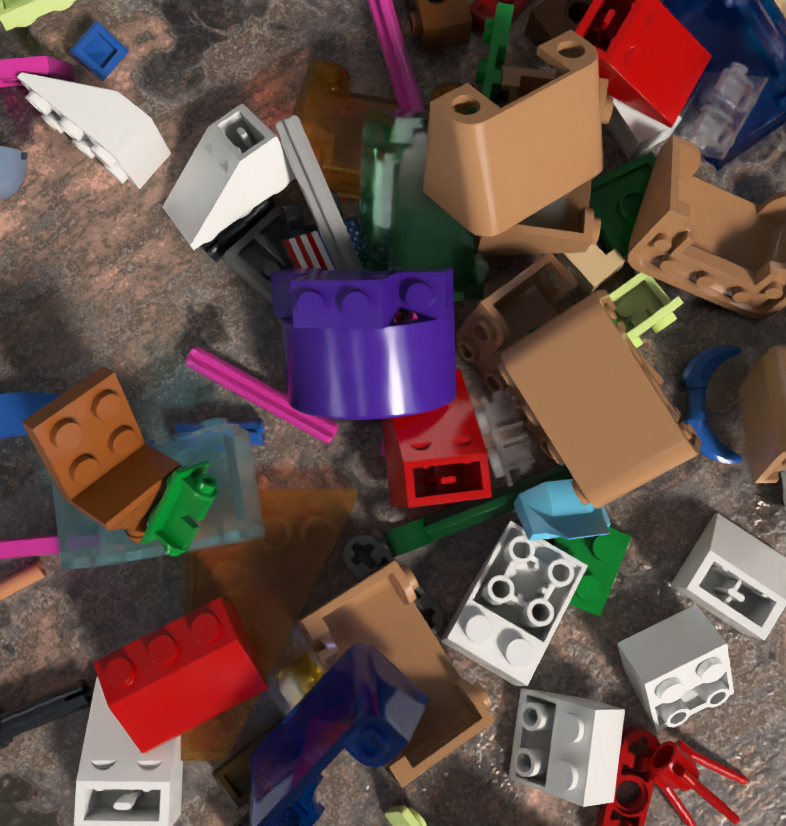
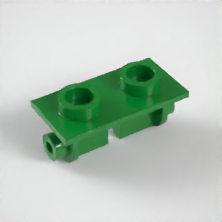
M208 460L188 467H179L168 477L165 483L166 490L160 503L148 517L149 525L140 541L143 545L158 539L164 545V551L170 556L176 557L188 551L200 527L192 518L197 522L203 520L218 494L216 479L205 474L210 465Z

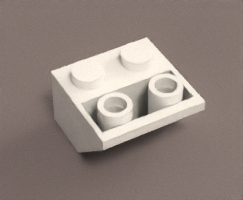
M715 513L670 586L742 634L765 640L786 606V557L720 514Z
M696 604L617 643L624 670L656 732L666 727L679 726L690 715L706 707L719 706L730 695L734 694L727 643Z
M521 688L508 779L582 807L614 802L625 709L587 698Z

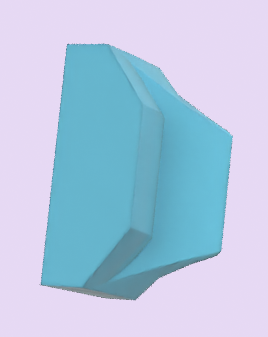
M574 479L543 482L520 493L513 504L528 541L557 537L570 540L610 534L608 527L611 523L604 506L596 509L591 503L584 505L578 499L571 484V481Z

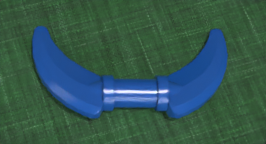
M718 345L702 350L687 363L681 375V380L686 383V390H688V413L686 414V420L682 422L685 424L690 423L702 441L700 453L703 456L720 463L729 464L740 463L742 456L729 450L712 431L708 423V414L706 413V390L708 389V381L718 366L728 358L741 354V348L733 345Z

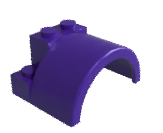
M415 267L405 270L285 268L270 273L274 317L281 318L287 402L293 409L307 415L331 419H386L432 411L447 405L456 398L453 267ZM402 309L413 311L418 318L394 322V318L402 313Z

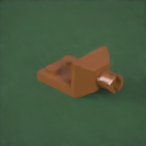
M102 366L22 421V424L63 499L106 530L124 529L129 540L141 543L140 541L147 529L148 517L154 510V507L160 503L166 490V480L176 469L182 466L177 461L145 443L115 372Z

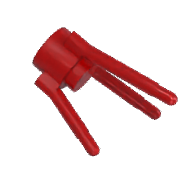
M681 739L675 743L673 741L663 742L655 749L649 761V768L652 771L649 778L661 788L686 826L697 825L674 789L687 791L692 788L733 824L740 822V817L698 780L699 770L696 768V763L742 785L748 783L746 776L691 749Z

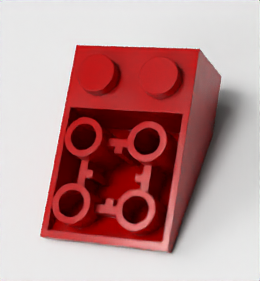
M593 0L575 30V33L596 48L599 78L608 79L607 94L669 128H672L712 57L659 0Z
M456 369V398L452 402L438 409L420 414L382 419L390 506L412 508L492 497L488 453L460 369Z

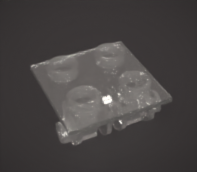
M732 62L730 68H724L722 73L705 72L681 116L682 120L671 136L674 134L693 143L698 147L701 156L724 160L769 79L767 77L746 75L748 68L737 62Z
M508 388L491 393L493 402L487 403L486 397H478L481 406L475 407L473 410L482 435L489 433L493 447L486 450L493 474H495L496 478L503 476L507 485L513 486L509 471L515 469L517 476L533 472L531 463H534L535 459L532 456L528 441L503 447L505 444L527 437L526 432L503 439L500 437L499 432L523 425L522 420L499 427L496 425L497 423L520 416L515 396H510Z

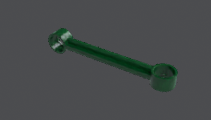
M558 464L492 490L491 498L463 501L388 530L383 535L393 558L515 510L513 504L518 495L543 482L574 478L565 464L562 466Z

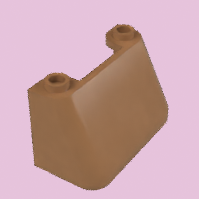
M504 65L497 106L502 108L555 79L556 72ZM599 78L601 124H608L613 109V98L607 97L608 79ZM592 179L503 233L494 237L478 236L476 254L512 256L585 253L591 244H597L601 228V219L595 218L594 209L589 208Z
M673 134L661 147L656 156L629 240L628 263L639 272L749 318L772 316L786 306V191L773 194L758 206L693 176L700 167L701 153L693 143Z
M394 560L297 619L296 623L377 760L388 776L403 788L495 720L487 709L492 705V702L486 691L478 682H474L471 685L467 680L460 678L414 603L416 600L414 590L419 587L414 574L407 565L399 566L398 562Z

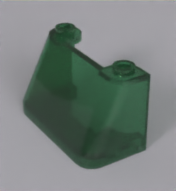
M387 108L368 109L363 127L358 257L363 269L405 270L415 267H453L454 301L483 299L484 285L489 280V265L482 258V255L473 248L474 234L464 228L423 192L429 111Z

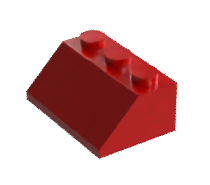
M221 597L93 662L108 707L143 754L270 689L237 608Z

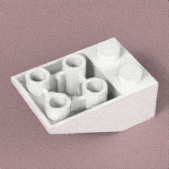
M23 72L17 76L29 91L25 98L42 113V119L59 134L65 131L73 138L72 143L87 157L93 159L96 156L105 164L103 168L121 184L128 180L140 189L171 155L151 117L118 91Z
M242 103L208 126L162 208L193 250H195L203 243L213 240L220 231L237 219L247 216L254 207L271 195L284 190L287 184L293 181L296 176L277 136Z
M509 521L461 600L440 641L515 686H528L588 565L543 539L528 541L524 529L516 523Z
M98 676L96 677L76 779L74 826H173L181 815L184 734L146 754L141 753L108 707Z

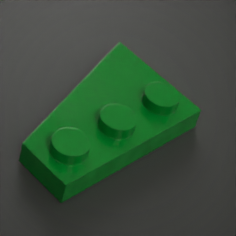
M497 2L495 17H486L482 43L490 44L487 59L479 58L475 84L482 85L481 93L496 105H498L497 100L503 75L502 65L506 56L514 5ZM470 106L469 115L478 111L476 107Z

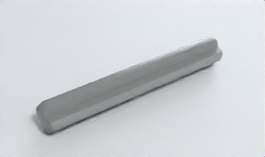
M293 115L279 120L275 124V130L336 270H364L299 117Z

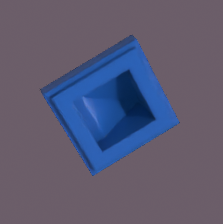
M96 20L69 51L68 55L101 81H104L129 50Z

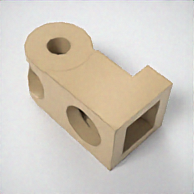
M593 244L589 246L585 253L553 254L578 282L576 286L586 297L594 293L613 277L626 262L625 258L615 248L605 255L597 245Z

